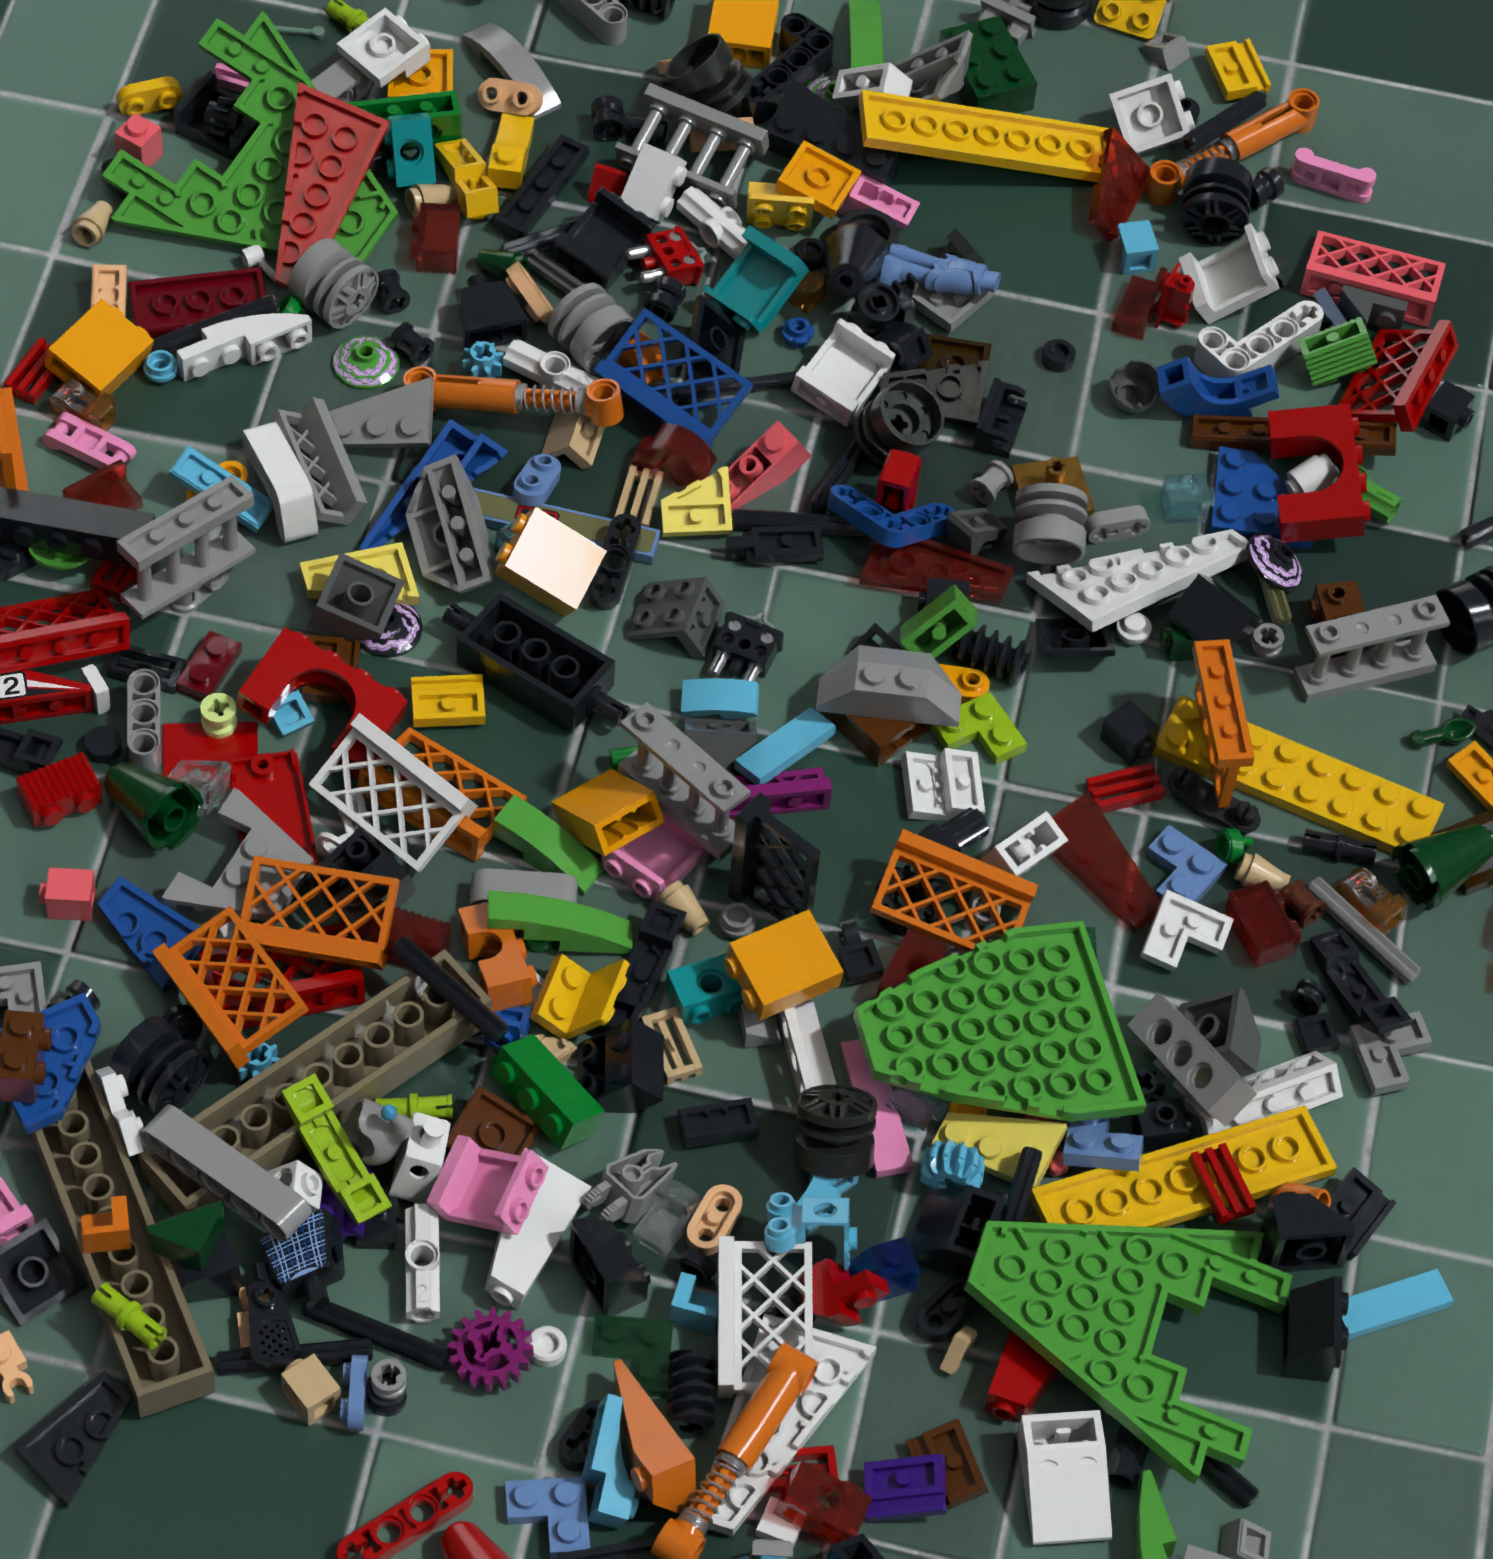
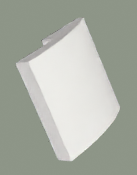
M944 748L939 756L910 751L904 753L901 758L908 819L950 820L969 807L972 809L977 808L984 815L985 805L978 752Z

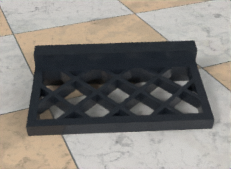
M760 792L736 814L728 897L736 903H741L748 897L779 921L808 909L813 914L821 851L771 815L772 800ZM801 854L804 855L807 858V860H804Z

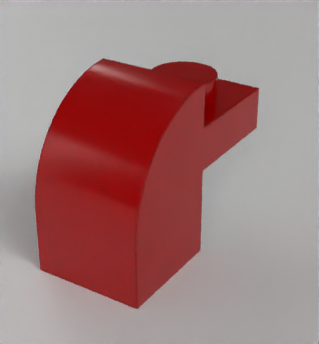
M828 1258L812 1265L813 1313L837 1325L850 1327L861 1324L858 1309L869 1308L875 1305L878 1299L890 1294L887 1280L866 1269L850 1277L849 1270L844 1271V1266ZM804 1275L798 1280L803 1286ZM800 1293L802 1301L804 1303V1296Z

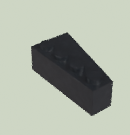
M792 79L766 129L768 130L769 138L768 150L792 159L805 140L861 170L862 174L891 187L899 172L898 152L863 147L861 125L796 79Z

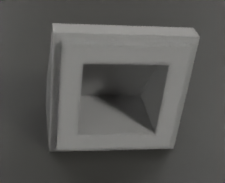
M1162 32L1142 46V51L1167 71L1174 69L1190 58L1186 38L1182 35Z
M744 1003L740 1004L739 1019L745 1048L782 1044L777 1014L759 1021L754 1010L749 1011Z
M1238 1518L1222 1527L1219 1554L1233 1559H1269L1272 1532L1243 1518Z

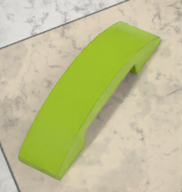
M314 1073L282 1090L281 1095L306 1148L327 1184L354 1222L360 1225L391 1208L392 1204L374 1173L369 1174L333 1112L334 1105L316 1074Z

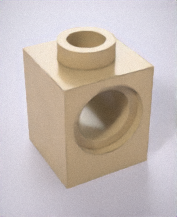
M314 1353L304 1360L301 1358L294 1360L281 1373L282 1393L308 1427L340 1407L341 1388Z

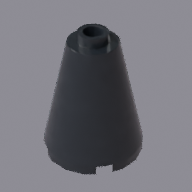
M855 222L841 225L827 238L822 251L823 264L832 288L841 295L850 296L861 291L865 285L877 282L880 279L884 258L886 255H889V251L884 238L880 237L869 225Z

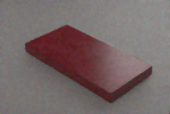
M262 267L128 282L133 323L135 326L145 329L152 339L267 296Z

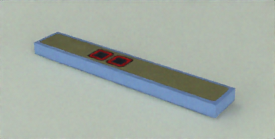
M474 488L480 502L486 527L512 532L511 527L519 514H526L537 507L602 548L612 521L610 518L544 503L539 506L528 507L516 502L513 496ZM625 526L623 530H620L619 544L625 546L624 541L627 533L631 532L630 526ZM641 526V540L634 560L649 564L653 563L661 538V530Z

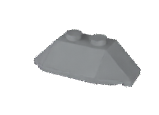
M969 30L892 63L913 80L909 97L939 101L957 93L962 88L969 65L973 36Z
M454 454L424 466L420 474L421 479L414 490L405 514L423 578L460 594L493 582L496 564L495 555L478 496L458 456Z
M858 645L819 678L816 711L959 727L962 694L930 653Z

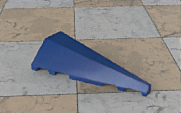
M449 419L417 467H414L359 546L358 551L383 546L409 527L405 514L414 490L421 479L420 474L424 466L456 454L471 482L507 455L508 450L484 434L480 433L479 436H476L452 419Z

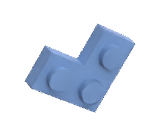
M1168 825L1150 844L1146 856L1172 872L1156 890L1154 898L1159 902L1165 891L1169 890L1198 903L1226 872L1228 865L1171 825Z
M1110 1118L1069 1122L1063 1150V1165L1139 1172L1143 1152V1135L1109 1133Z
M581 1477L505 1481L507 1525L547 1522L550 1559H557L558 1553L590 1548L586 1484L584 1479H581Z

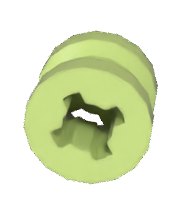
M212 693L206 696L200 705L203 731L208 736L217 739L232 735L237 727L236 702L232 697L224 693Z

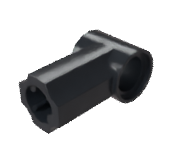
M969 807L941 826L937 823L928 825L918 835L961 853L989 834L990 828L987 825L985 816L977 808L972 809Z
M1121 1423L1107 1464L1108 1482H1110L1111 1486L1122 1490L1136 1489L1149 1447Z

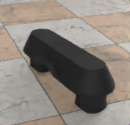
M1186 766L1177 767L1167 779V787L1176 799L1189 805L1195 812L1213 822L1220 823L1227 828H1236L1240 831L1241 835L1254 832L1261 823L1258 808L1255 805L1251 806L1248 801H1240L1232 796L1229 807L1218 808L1214 786L1196 776L1195 771H1189Z

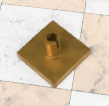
M1078 456L1067 458L1053 457L1045 461L1011 465V471L1014 476L1013 485L1016 493L1024 486L1036 483L1066 484L1086 493L1088 497L1087 517L1094 513L1095 509Z

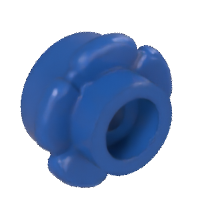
M796 317L788 319L782 325L784 341L792 348L806 347L815 334L814 327L810 326V322L805 318Z

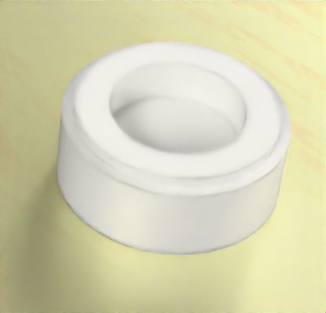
M542 1326L535 1329L531 1333L533 1342L530 1343L534 1348V1357L530 1358L532 1362L541 1367H553L561 1363L567 1351V1340L563 1332L552 1326Z

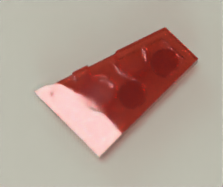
M1114 127L1104 130L1102 141L1106 143L1104 154L1099 156L1098 161L1101 174L1099 183L1094 185L1088 220L1108 242L1119 237L1117 231L1118 224L1126 223L1147 186L1150 167Z

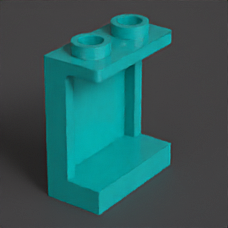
M749 225L741 235L746 240L747 245L714 289L705 285L702 291L708 296V301L723 313L727 311L733 315L731 320L743 330L748 331L751 327L762 334L808 273L809 269L798 256Z

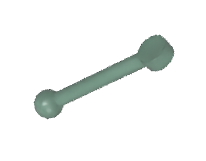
M275 26L280 33L311 35L316 40H321L325 36V30L321 26H315L312 29Z

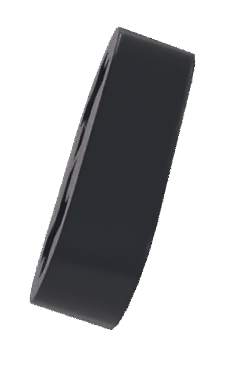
M593 1400L583 1406L560 1440L559 1460L568 1470L582 1471L584 1469L592 1434L589 1430L591 1417L595 1418L597 1407L601 1400ZM584 1440L583 1454L577 1453L575 1457L570 1456V1448L576 1449L580 1442Z

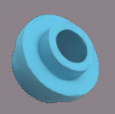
M156 350L151 352L143 365L144 374L151 381L167 382L176 376L178 363L168 351Z

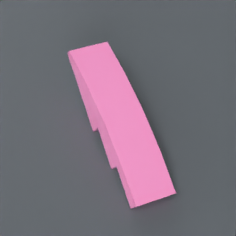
M861 173L855 186L837 213L845 215L855 209H875L889 215L896 223L897 228L907 229L920 202Z

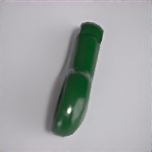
M1455 717L1446 720L1440 728L1412 732L1409 734L1408 742L1413 748H1423L1424 745L1442 741L1452 745L1460 744L1472 737L1476 730V725L1469 719Z

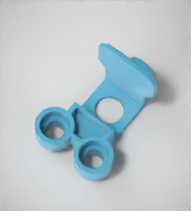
M778 1192L770 1197L766 1204L768 1224L764 1228V1244L768 1250L784 1253L793 1249L795 1243H805L806 1225L844 1226V1271H848L850 1267L849 1252L850 1250H857V1227H850L849 1198L803 1197L802 1206H797L796 1201L788 1193ZM820 1206H831L837 1212L831 1217L824 1218L817 1216L814 1210Z

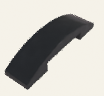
M0 728V767L19 771H36L38 768H44L45 765L50 766L63 740L62 738L30 728L25 735Z
M652 900L638 930V939L627 960L630 963L625 975L627 981L614 1002L615 1012L610 1021L602 1027L610 1029L632 1018L641 1022V1017L648 1010L667 969L687 912Z
M1343 928L1310 937L1312 951L1329 986L1347 1012L1362 1027L1379 1035L1412 1025L1411 1017L1395 996L1386 998L1360 964V950Z

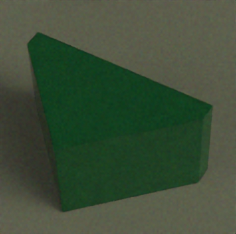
M222 1201L146 1226L150 1251L202 1271L225 1228V1214Z

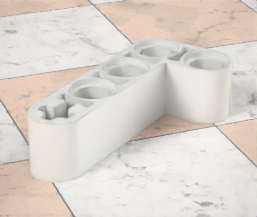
M1309 300L1301 301L1238 342L1218 327L1203 328L1198 335L1193 357L1194 363L1207 376L1215 378L1238 376L1270 364L1275 368L1301 351L1298 344L1299 338H1305L1306 335L1311 336L1312 333L1317 334L1319 332L1324 315L1323 309L1316 302Z
M277 422L242 430L243 445L248 459L273 503L276 524L282 542L287 543L317 535L318 523L310 482Z

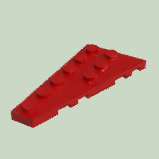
M298 82L275 274V284L289 290L288 281L291 271L302 254L319 240L324 238L335 239L390 127V121Z

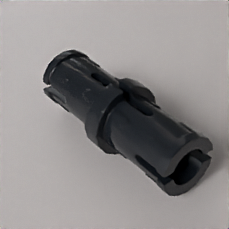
M1306 828L1302 851L1333 856V860L1341 861V858L1373 865L1378 842L1346 837V833L1338 832V835Z

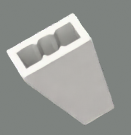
M539 1156L541 1160L549 1167L544 1183L538 1190L529 1215L524 1221L519 1234L498 1233L484 1289L490 1293L493 1300L503 1306H512L517 1310L566 1233L571 1221L574 1220L582 1207V1200L591 1189L590 1185Z

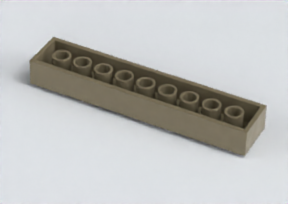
M445 949L432 957L492 1011V999ZM411 971L192 1119L268 1171L282 1166L307 1149L281 1095L282 1090L315 1073L334 1105L333 1112L342 1125L345 1123L353 1106L361 1097L375 1102V1098H382L480 1030L417 974ZM147 1148L144 1152L139 1153L141 1177L173 1214L212 1201L214 1203L222 1201L158 1156L151 1149Z
M89 1059L63 1119L34 1131L30 1135L92 1296L97 1289L103 1294L104 1291L100 1286L108 1282L130 1302L137 1301L141 1304L145 1314L167 1329L164 1340L160 1342L155 1339L154 1341L158 1343V1347L150 1350L145 1343L131 1332L120 1330L115 1324L116 1320L97 1306L139 1417L143 1418L216 1392L214 1370L170 1259L150 1251L146 1226L155 1222ZM126 1195L131 1249L84 1254L81 1237V1217L89 1214L112 1212L110 1197Z

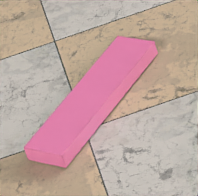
M860 1039L841 1042L840 1051L850 1086L869 1092L877 1101L876 1129L872 1133L875 1140L873 1165L875 1177L879 1178L913 1172L914 1164L891 1084L872 1079Z

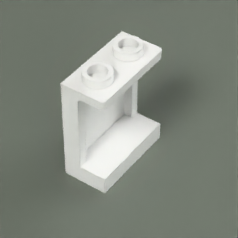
M1251 223L1244 226L1247 234L1246 238L1199 262L1191 252L1179 257L1184 275H1189L1195 283L1192 296L1194 307L1208 325L1280 289L1275 277L1280 274L1274 259L1268 256L1267 250L1271 249L1270 243L1264 232H1257Z
M839 318L833 332L806 367L803 365L796 373L791 391L847 427L882 382L883 373L890 371L895 353L885 343L875 341L863 333L856 324L848 323Z

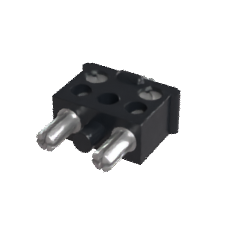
M731 611L726 612L725 623L713 644L714 659L708 669V673L711 676L714 673V677H718L725 663L730 665L727 671L733 676H738L741 669L746 671L742 680L755 681L757 676L765 678L778 651L783 650L784 633L775 629L767 621L768 615L759 612L756 616H741Z

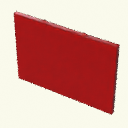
M257 721L237 722L236 730L232 735L220 739L212 738L205 734L201 723H163V775L180 781L227 780L225 763L229 762L228 757L236 759L258 754Z

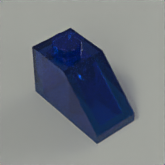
M906 1236L871 1246L850 1261L848 1269L850 1277L866 1269L887 1280L890 1294L878 1299L877 1302L916 1291L920 1268Z

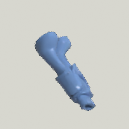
M892 244L890 246L889 255H886L880 275V282L891 287L894 280H897L899 283L906 281L907 274L911 273L919 283L924 284L926 290L959 295H971L973 291L976 295H981L983 291L996 292L1001 280V272L989 271L984 264L947 253L945 258H937L900 244Z

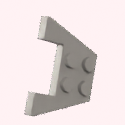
M233 788L218 811V820L247 833V836L213 887L178 872L163 894L162 903L172 908H176L177 905L194 907V911L206 913L209 910L223 911L231 906L239 918H241L254 856L314 865V859L239 789ZM261 867L259 883L265 891L283 879L276 868ZM283 870L284 873L286 874V876H288V875H290L292 872H294V871ZM303 873L291 882L297 892L306 880L307 873ZM286 885L269 898L278 911L281 912L290 905L295 895ZM257 888V891H256V896H255V898L258 897L259 895H261V893H260V891L258 890V888ZM264 900L253 908L251 919L266 922L274 917L275 913L267 901Z

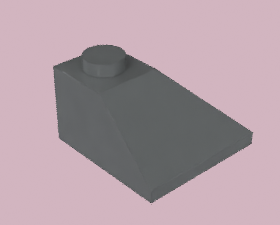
M340 552L306 628L324 636L345 638V641L380 639L405 581Z
M685 717L684 734L723 768H726L757 741L756 721Z
M1241 987L1180 1005V1012L1240 1076L1257 1072L1262 1040L1245 991Z

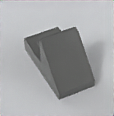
M1343 285L1338 307L1347 322L1351 319L1355 320L1357 317H1362L1365 327L1368 324L1381 329H1401L1408 302Z
M985 508L950 511L946 517L947 543L969 562L975 559L986 541L1002 540L1009 530L1005 524Z

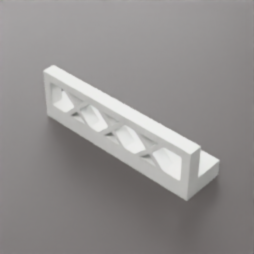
M813 998L777 1013L798 1096L802 1091L814 1086L836 1085Z
M1313 1051L1243 1077L1257 1095L1227 1126H1224L1214 1117L1210 1121L1202 1117L1193 1107L1197 1102L1193 1096L1190 1099H1184L1186 1110L1200 1119L1202 1133L1205 1136L1304 1105L1309 1110L1343 1097L1337 1063L1321 1053Z

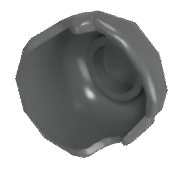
M1132 359L1125 366L1117 368L1108 382L1107 391L1111 401L1122 412L1142 413L1151 408L1160 395L1157 369L1151 363L1139 359Z

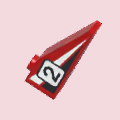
M28 669L0 674V725L93 711L91 686L89 684Z

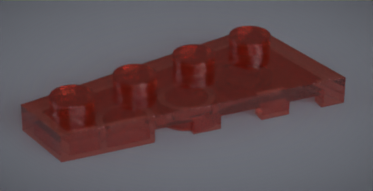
M928 539L899 548L887 547L876 541L860 575L859 585L926 592L928 578L970 581L969 598L1002 602L1013 578L1014 568Z
M1089 792L1052 817L1068 839L1053 855L1133 932L1155 917L1160 904L1159 899Z

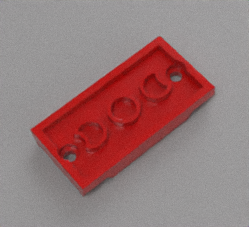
M294 749L236 759L228 757L229 762L225 763L229 792L231 793L233 788L239 789L314 859V865L318 866L316 845L302 772L300 770L298 754L294 752ZM236 828L240 846L247 833Z

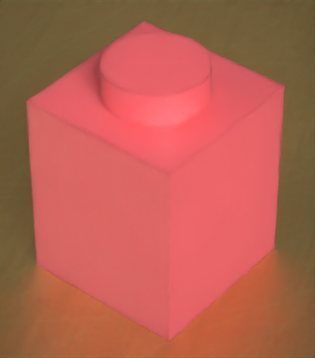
M136 113L114 133L116 155L122 149L148 167H151L163 155L161 127Z
M49 867L47 882H41L39 890V903L46 905L47 919L92 921L96 894L94 870Z

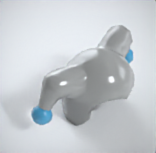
M361 1097L350 1111L343 1129L351 1143L362 1154V1162L375 1166L385 1164L397 1156L403 1146V1142L414 1132V1122L409 1117L397 1113V1109L393 1105L387 1104L383 1106Z

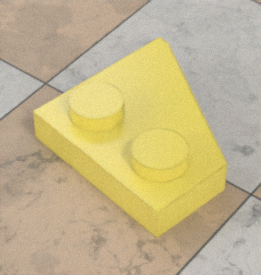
M728 466L717 469L716 473L701 481L697 480L689 484L681 492H674L661 499L662 537L732 534Z

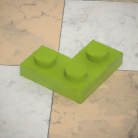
M991 692L961 704L959 727L931 724L930 728L943 748L956 749L977 739L995 765L1026 752L1027 742Z

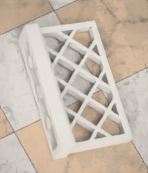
M359 713L351 723L353 729L322 766L309 785L414 869L421 872L465 815L470 817L478 806ZM358 739L366 746L367 761L349 764L348 751ZM373 752L382 759L374 760ZM390 764L394 769L395 783L376 785L375 766ZM368 768L370 786L351 789L350 770ZM343 771L345 790L329 792L322 786L330 773ZM400 773L404 775L407 779H409V781L401 782ZM418 786L421 789L422 804L403 807L402 788ZM395 789L397 808L378 810L377 792ZM370 793L372 811L364 813L353 811L352 795ZM428 795L437 802L428 803ZM345 796L346 804L339 800L337 797ZM444 807L453 814L444 827L431 828L429 809ZM423 810L424 830L406 832L404 813ZM398 814L399 833L382 834L380 832L379 817ZM373 818V826L365 819ZM437 834L436 837L432 840L431 835ZM425 836L426 849L416 861L407 852L406 838ZM400 839V847L391 840Z
M719 1236L718 1398H733L734 1394H753L760 1382H742V1369L754 1359L766 1371L769 1364L759 1353L772 1341L780 1347L784 1341L779 1335L792 1322L804 1333V1340L796 1349L800 1351L804 1349L805 1354L813 1358L812 1242L795 1243V1246L790 1251L777 1253L773 1257L769 1253L776 1252L768 1250L765 1247L764 1241H734V1236ZM742 1253H759L767 1263L753 1275L742 1265ZM787 1253H804V1265L794 1275L778 1262ZM772 1267L787 1280L774 1294L759 1281ZM742 1275L748 1279V1281L743 1286ZM803 1275L804 1286L798 1281ZM753 1285L768 1298L754 1312L742 1302V1295ZM792 1285L804 1296V1303L794 1312L778 1299ZM772 1304L788 1317L774 1331L759 1318ZM742 1312L748 1316V1318L743 1323ZM803 1312L804 1323L798 1318ZM753 1322L768 1335L755 1349L742 1339V1332ZM742 1349L748 1354L743 1360ZM813 1379L803 1394H813Z

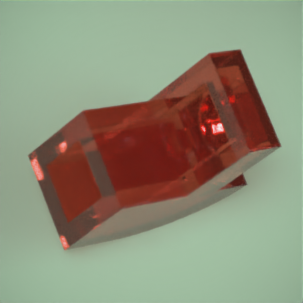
M664 423L656 436H647L639 443L638 449L630 462L637 466V471H642L644 468L656 469L663 467L679 487L707 478L717 457L705 441L693 431L680 425Z

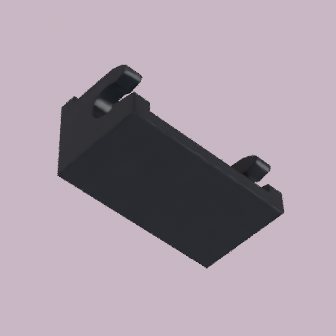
M994 377L976 426L973 449L1009 459L1028 404L1020 399H1014L1010 395L1024 398L1026 391L1023 388L1001 382V379Z

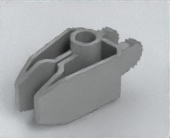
M642 1149L606 1164L599 1185L586 1194L582 1204L588 1210H591L604 1203L606 1207L600 1213L599 1220L614 1222L621 1219L624 1223L635 1224L662 1198L673 1179L678 1164L673 1162L659 1167L665 1153L662 1149Z

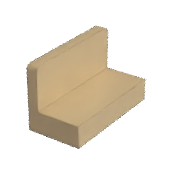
M560 409L554 415L542 454H549L554 458L565 454L582 470L589 468L593 465L605 427L595 425L590 420V417H587L585 414H573L571 410L565 414Z

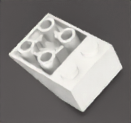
M1100 1410L1022 1415L1016 1437L1033 1545L1112 1540L1106 1444Z

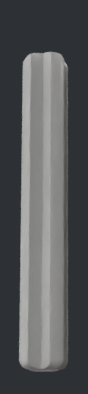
M1316 877L1308 884L1307 890L1318 900L1323 899L1327 903L1325 911L1405 984H1410L1416 980L1421 971L1420 967L1321 877Z

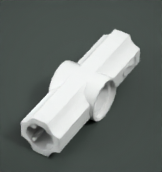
M691 186L683 192L677 201L676 209L698 227L701 238L709 247L717 248L720 246L733 259H736L747 245L746 240L741 236L746 229L742 226L739 215L731 207H719L699 188Z
M519 339L511 342L503 358V366L538 382L540 389H542L543 385L546 386V389H551L554 385L555 390H560L563 386L565 391H569L571 387L576 391L579 387L587 388L591 382L599 379L570 365V359L564 353L558 351L546 353Z
M415 1204L405 1209L406 1319L413 1320L416 1323H430L440 1318L439 1214L429 1204ZM421 1260L430 1262L426 1266H418L414 1263Z

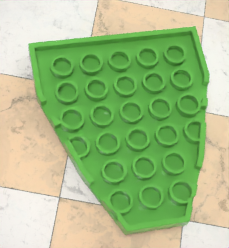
M1084 921L1017 927L1007 930L1003 933L1002 938L991 943H987L984 940L975 944L974 950L961 956L954 953L917 969L909 974L907 980L893 989L890 986L880 992L878 998L868 1000L856 1007L853 1015L873 1080L954 1103L1069 1122L1144 1113L1147 1106Z

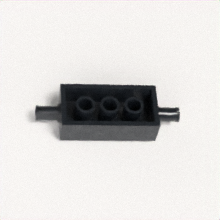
M498 592L477 617L459 607L456 603H452L450 608L446 609L442 618L443 623L462 632L457 638V664L474 674H483L485 681L573 733L592 712L598 713L618 727L620 726V719L624 720L628 716L630 707L607 695L614 686L615 660L502 593Z

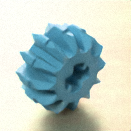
M951 1139L947 1143L935 1141L933 1146L926 1147L925 1153L922 1155L920 1181L927 1185L928 1191L967 1185L980 1188V1185L983 1183L985 1170L984 1157L978 1154V1148L967 1147L964 1141L961 1143H954Z

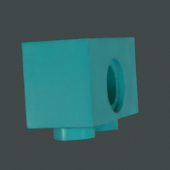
M427 112L388 116L390 127L384 137L385 146L390 145L391 158L386 159L388 179L393 178L396 187L413 186V184H435L436 173L431 117ZM405 143H415L417 151L414 156L405 158L400 155V149Z
M727 953L667 971L665 991L672 1007H677L684 1025L692 1023L702 1024L711 1017L725 1013L734 1014L740 1011V1004L744 1003L741 996L742 988L737 979H731L726 971L724 959ZM704 990H714V991H716V992H715V993H708V992H705Z

